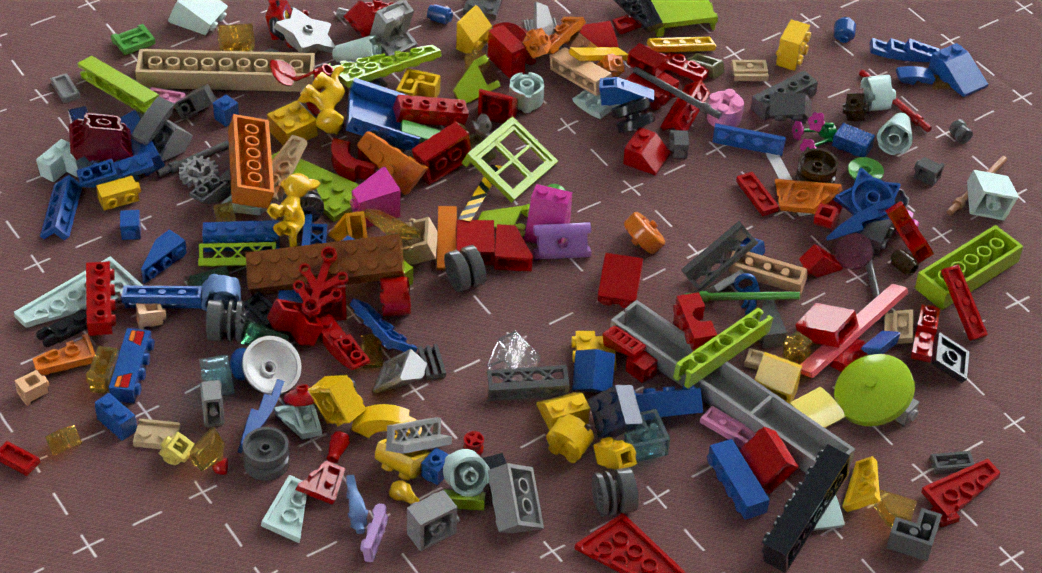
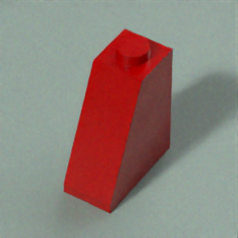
M497 224L494 269L532 272L533 255L516 225Z

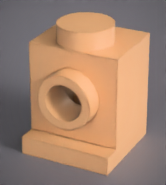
M136 303V320L139 329L144 330L146 326L155 327L163 325V320H166L165 308H162L161 304Z
M35 370L15 380L17 394L29 406L31 401L48 393L49 382L44 375L41 376Z

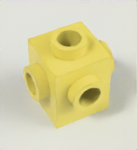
M177 432L171 437L167 436L160 445L162 449L158 454L163 457L165 462L176 466L180 462L185 463L191 455L190 450L194 443L186 436Z

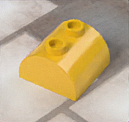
M387 439L378 442L375 450V459L382 463L381 468L386 471H393L394 469L399 472L398 476L401 479L407 481L416 478L421 473V462L431 453L426 449L404 454L386 451Z

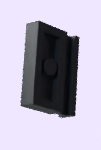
M258 291L244 303L247 321L263 335L265 334L264 331L272 328L267 316L273 304Z

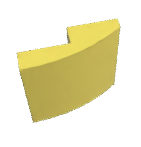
M821 387L789 403L824 428L846 417L838 403Z

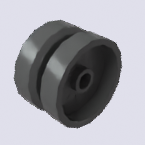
M474 245L462 247L460 252L453 250L445 253V270L455 291L463 292L469 290L471 286L478 287L485 284L486 270L484 262Z
M261 427L254 429L244 438L242 446L244 467L251 477L269 481L285 474L290 462L289 442L281 430L273 427Z

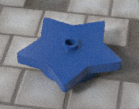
M860 168L853 187L835 195L834 201L848 210L853 216L878 202L892 197L895 200L901 184L884 182L881 179L872 177L863 168ZM891 206L877 210L878 218L862 222L863 229L867 223L889 219L885 210Z

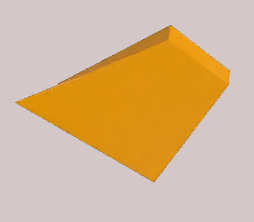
M364 211L345 213L327 235L335 241L344 240L346 236L354 239L368 238Z

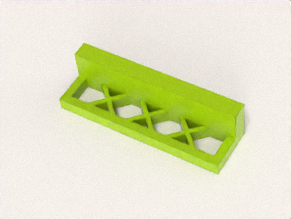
M276 242L199 244L198 266H246V257L240 254L244 247H251L254 251H260L264 246H272V249H276ZM216 247H222L219 251L215 249ZM226 247H231L236 252L231 258H225L221 254ZM203 248H212L217 253L212 258H204Z

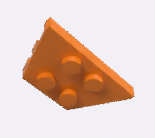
M775 179L781 211L815 214L820 203L827 204L835 195L842 191L841 184Z

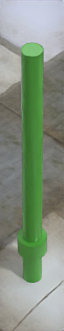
M699 292L703 302H708L709 300L800 299V292Z

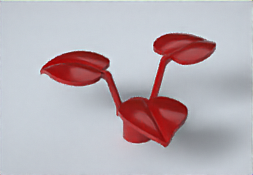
M273 59L270 61L273 76L279 83L285 86H292L294 81H299L313 74L315 79L321 72L331 77L334 71L331 65L325 63L307 74L295 77L296 72L294 68L287 62ZM307 102L309 110L315 116H318L321 112L318 107L311 102Z

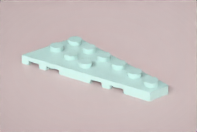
M111 256L101 261H110V269L115 271V281H111V284H115V296H112L115 302L122 300L121 296L124 285L143 286ZM86 271L14 311L15 318L25 328L72 315L81 309L87 310Z

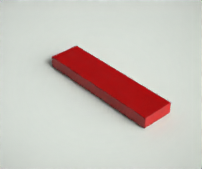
M960 265L942 269L941 274L969 342L986 337L988 333Z

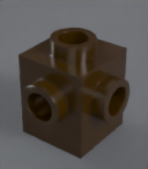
M847 94L846 103H843V114H846L847 121H865V115L869 112V104L866 102L865 94Z

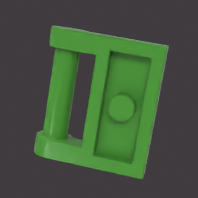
M143 24L137 25V28L111 35L113 44H116L124 55L156 44L155 38Z

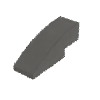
M158 96L142 116L130 138L147 146L163 129L164 123L172 115L175 103Z

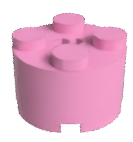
M733 89L710 94L708 104L713 109L721 112L722 115L717 119L707 114L708 122L713 127H715V123L738 127L743 114V99Z

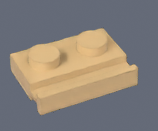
M732 60L731 67L734 81H768L769 74L766 60Z
M913 309L893 311V313L887 312L885 314L884 331L901 333L897 344L914 343Z
M139 419V425L133 439V446L162 449L160 446L162 441L167 436L171 437L179 432L181 429L180 423Z

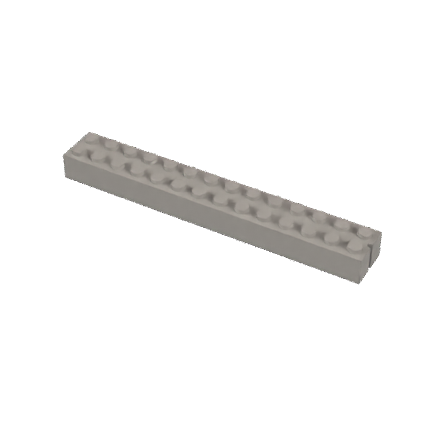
M638 300L625 308V312L622 311L611 319L610 328L615 325L646 344L647 348L644 351L658 360L657 369L679 385H684L686 374L681 376L682 378L679 381L675 380L673 375L676 363L692 353L690 344L686 343L685 332ZM729 362L724 363L694 384L695 387L701 388L702 401L745 424L747 428L755 433L763 427L775 430L799 466L798 468L805 473L810 465L814 466L818 452L821 449L824 450L827 444L849 454L850 465L852 464L855 448Z

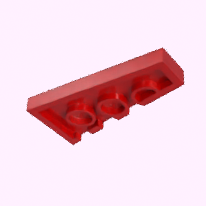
M987 458L922 487L921 493L948 520L996 481L1001 472Z

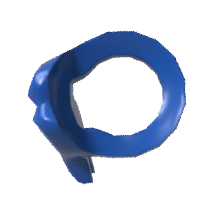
M744 273L735 278L734 287L738 292H760L754 275ZM743 279L753 281L751 286H746L743 289L738 286L739 282ZM744 300L741 308H747L745 315H748L756 308L757 300Z

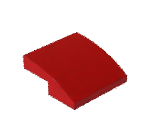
M610 21L584 24L579 31L580 34L597 47L619 48Z

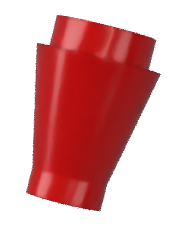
M335 431L330 436L329 450L326 457L328 461L338 463L340 457L350 444L349 435L342 431Z

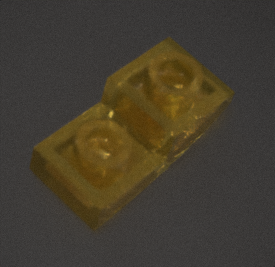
M373 334L361 336V349L370 359V363L364 365L363 368L383 367L381 340Z

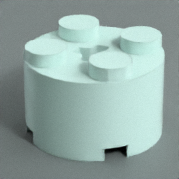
M523 72L511 77L509 96L518 99L519 110H522L524 113H531L532 110L539 108L543 104L544 81L538 74L528 72V75H523Z
M869 76L862 79L860 88H863L866 102L869 104V111L891 109L892 101L896 99V91L892 89L891 76Z
M461 449L449 454L445 458L443 476L455 492L465 497H472L480 494L485 485L489 483L488 470L490 468L475 451Z

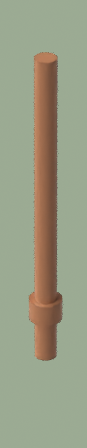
M1002 156L986 172L995 174L1007 162V157ZM968 190L961 197H957L953 201L952 206L946 211L949 216H952L957 210H961L968 200Z

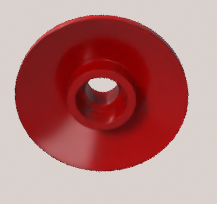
M307 384L298 385L296 389L289 391L283 397L284 402L290 406L300 407L315 404L308 391L311 387Z

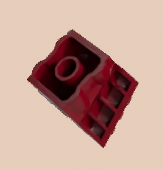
M85 113L84 119H76L69 124L70 153L76 160L85 156L89 162L92 160L106 161L110 159L115 162L118 159L123 160L133 156L130 138L131 130L125 123H121V119L118 116Z

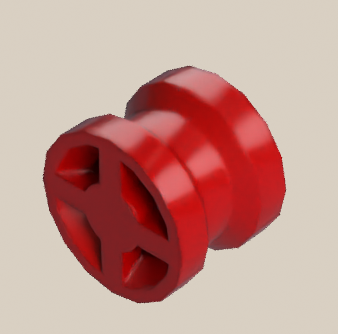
M470 431L464 436L463 449L473 450L480 456L484 451V436L480 432Z

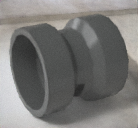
M956 120L949 126L950 133L955 136L959 144H964L971 140L973 132L963 120Z

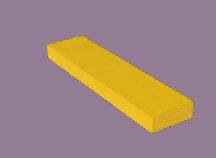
M711 37L649 38L647 40V45L657 52L715 51L716 44Z
M570 47L568 52L578 61H600L607 54L622 56L623 61H626L628 58V54L618 47Z

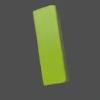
M444 489L457 506V509L484 511L485 492H481L476 496L465 497L454 490Z

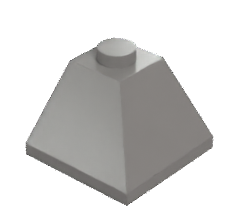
M412 349L385 361L373 392L379 393L421 380L425 375L424 371L427 363Z

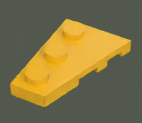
M873 456L856 461L842 506L846 512L880 502L878 466Z

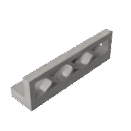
M439 417L387 425L386 451L404 454L451 445L452 436L440 434L441 418ZM434 424V426H433V434H432L431 431H430V429H431L432 425ZM420 427H422L423 430H422L421 434L419 435V434H418V431H419ZM408 429H410L411 432L407 437L405 434L407 433ZM395 430H396V431L398 432V435H397L396 439L394 440Z

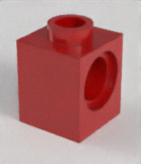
M642 351L635 358L627 357L625 371L641 383H644L656 375L658 360L646 351Z

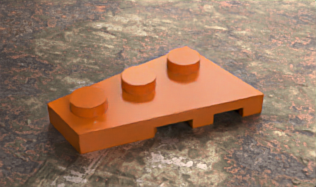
M563 17L561 19L562 24L560 26L556 25L554 28L555 33L549 35L552 45L547 54L558 52L560 46L567 43L573 34L582 29V26L586 23L583 17Z
M88 333L82 335V339L76 342L73 340L67 342L66 346L59 350L52 349L32 359L35 370L41 376L97 362Z

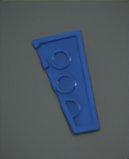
M355 298L352 299L350 306L355 310L354 313L364 320L363 324L371 328L372 334L382 341L381 344L385 348L390 350L394 348L403 352L412 349L416 353L418 348L414 344H407V338L403 334L394 331L395 327L383 320V316L371 305Z

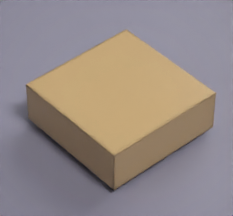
M749 348L744 367L758 370L764 352Z

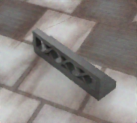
M738 221L683 267L681 271L700 292L756 246L758 242L746 230L744 225ZM748 237L750 242L746 246H740L741 242ZM730 251H735L734 256L726 258V254ZM720 263V267L717 270L711 271L713 265ZM700 276H706L705 280L698 285L696 280Z
M567 365L487 370L488 401L558 397L569 393L570 385ZM555 372H563L564 379H555L551 375ZM534 374H541L544 378L536 381L532 376ZM514 375H521L524 379L521 382H516L511 378ZM492 376H500L504 380L501 383H493Z

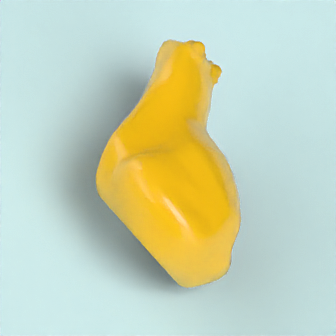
M398 480L391 484L389 495L394 500L405 501L409 504L419 502V498L414 494L409 483Z

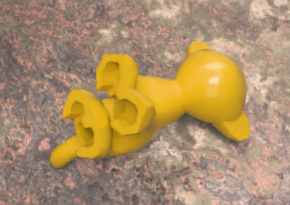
M342 65L334 69L331 77L321 72L314 79L312 85L308 84L302 90L301 96L297 100L301 103L311 102L318 107L321 112L316 117V126L328 134L338 135L344 122V117L334 110L335 105L343 98L345 93L344 87L338 78L339 74L344 71ZM318 89H325L321 93L317 91Z
M301 173L291 174L282 180L281 187L284 189L287 197L280 205L271 204L267 210L270 217L275 220L278 217L284 216L283 221L276 223L273 229L280 237L283 234L289 236L290 247L298 246L297 234L305 223V215L301 208L300 198L309 191L317 189L320 185L318 180L309 179Z

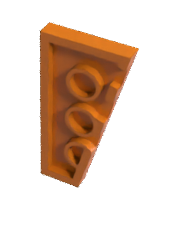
M370 131L366 132L357 144L359 149L374 164H377L379 169L386 167L404 195L410 193L428 169L427 166L419 164L414 158L403 154L401 150L390 146L388 142Z

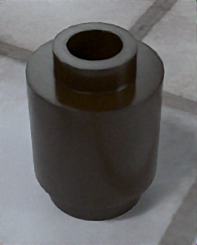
M903 249L896 250L891 255V264L905 275L911 276L919 268L917 260Z

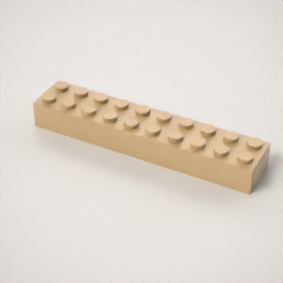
M139 49L135 71L136 81L147 88L198 89L208 84L211 90L302 92L308 84L312 85L314 74L299 81H294L292 86H285L279 83L273 76L270 61L273 59L287 62L294 68L296 72L295 77H300L315 69V53Z

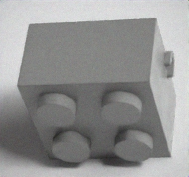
M444 490L433 493L428 498L407 507V535L420 551L457 533V523L460 522L457 515V506Z

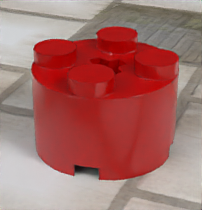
M359 0L343 17L348 23H351L350 26L356 32L359 31L362 37L370 36L375 14L368 5Z
M404 276L380 278L381 289H384L383 292H380V302L385 304L382 305L383 317L411 314L409 278Z

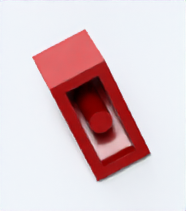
M816 244L799 258L803 265L802 267L807 269V274H812L817 278L843 269L834 255Z

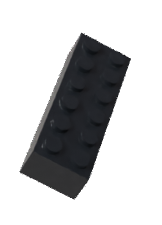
M827 444L824 450L821 449L815 459L816 463L814 466H809L805 473V480L803 483H798L794 491V497L787 500L784 506L785 511L781 516L778 515L776 517L771 533L767 532L762 540L763 561L784 573H787L849 475L850 455Z

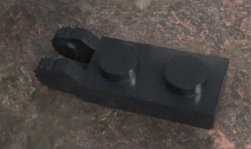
M81 309L49 327L45 326L38 330L36 337L39 340L43 339L42 343L45 347L61 343L88 329L87 313Z

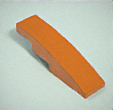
M438 206L437 270L446 271L444 264L445 253L456 250L457 206Z

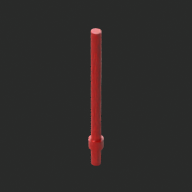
M864 69L859 72L862 78L871 76ZM897 97L893 99L892 103L908 115L912 123L920 126L927 133L931 131L932 127L924 121L921 115L914 113Z

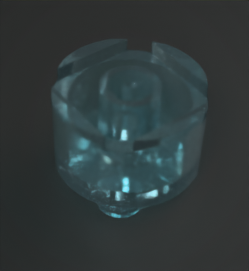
M228 354L199 359L201 371H204L201 372L202 382L219 380L221 381L222 396L235 393Z

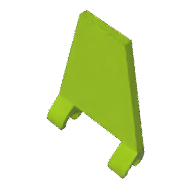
M486 55L472 62L453 89L457 99L465 100L468 103L478 98L479 89L492 91L501 86L498 80L487 85L478 66L488 62Z
M530 204L482 211L478 220H494L495 230L497 224L515 225L520 214L528 217ZM521 223L516 224L521 236L524 237L525 225Z

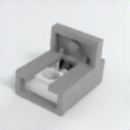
M406 0L397 1L376 11L370 35H377L379 37L376 40L381 43L383 54L385 53V56L394 55L395 51L408 52L412 48H417L418 43L408 32L414 10Z

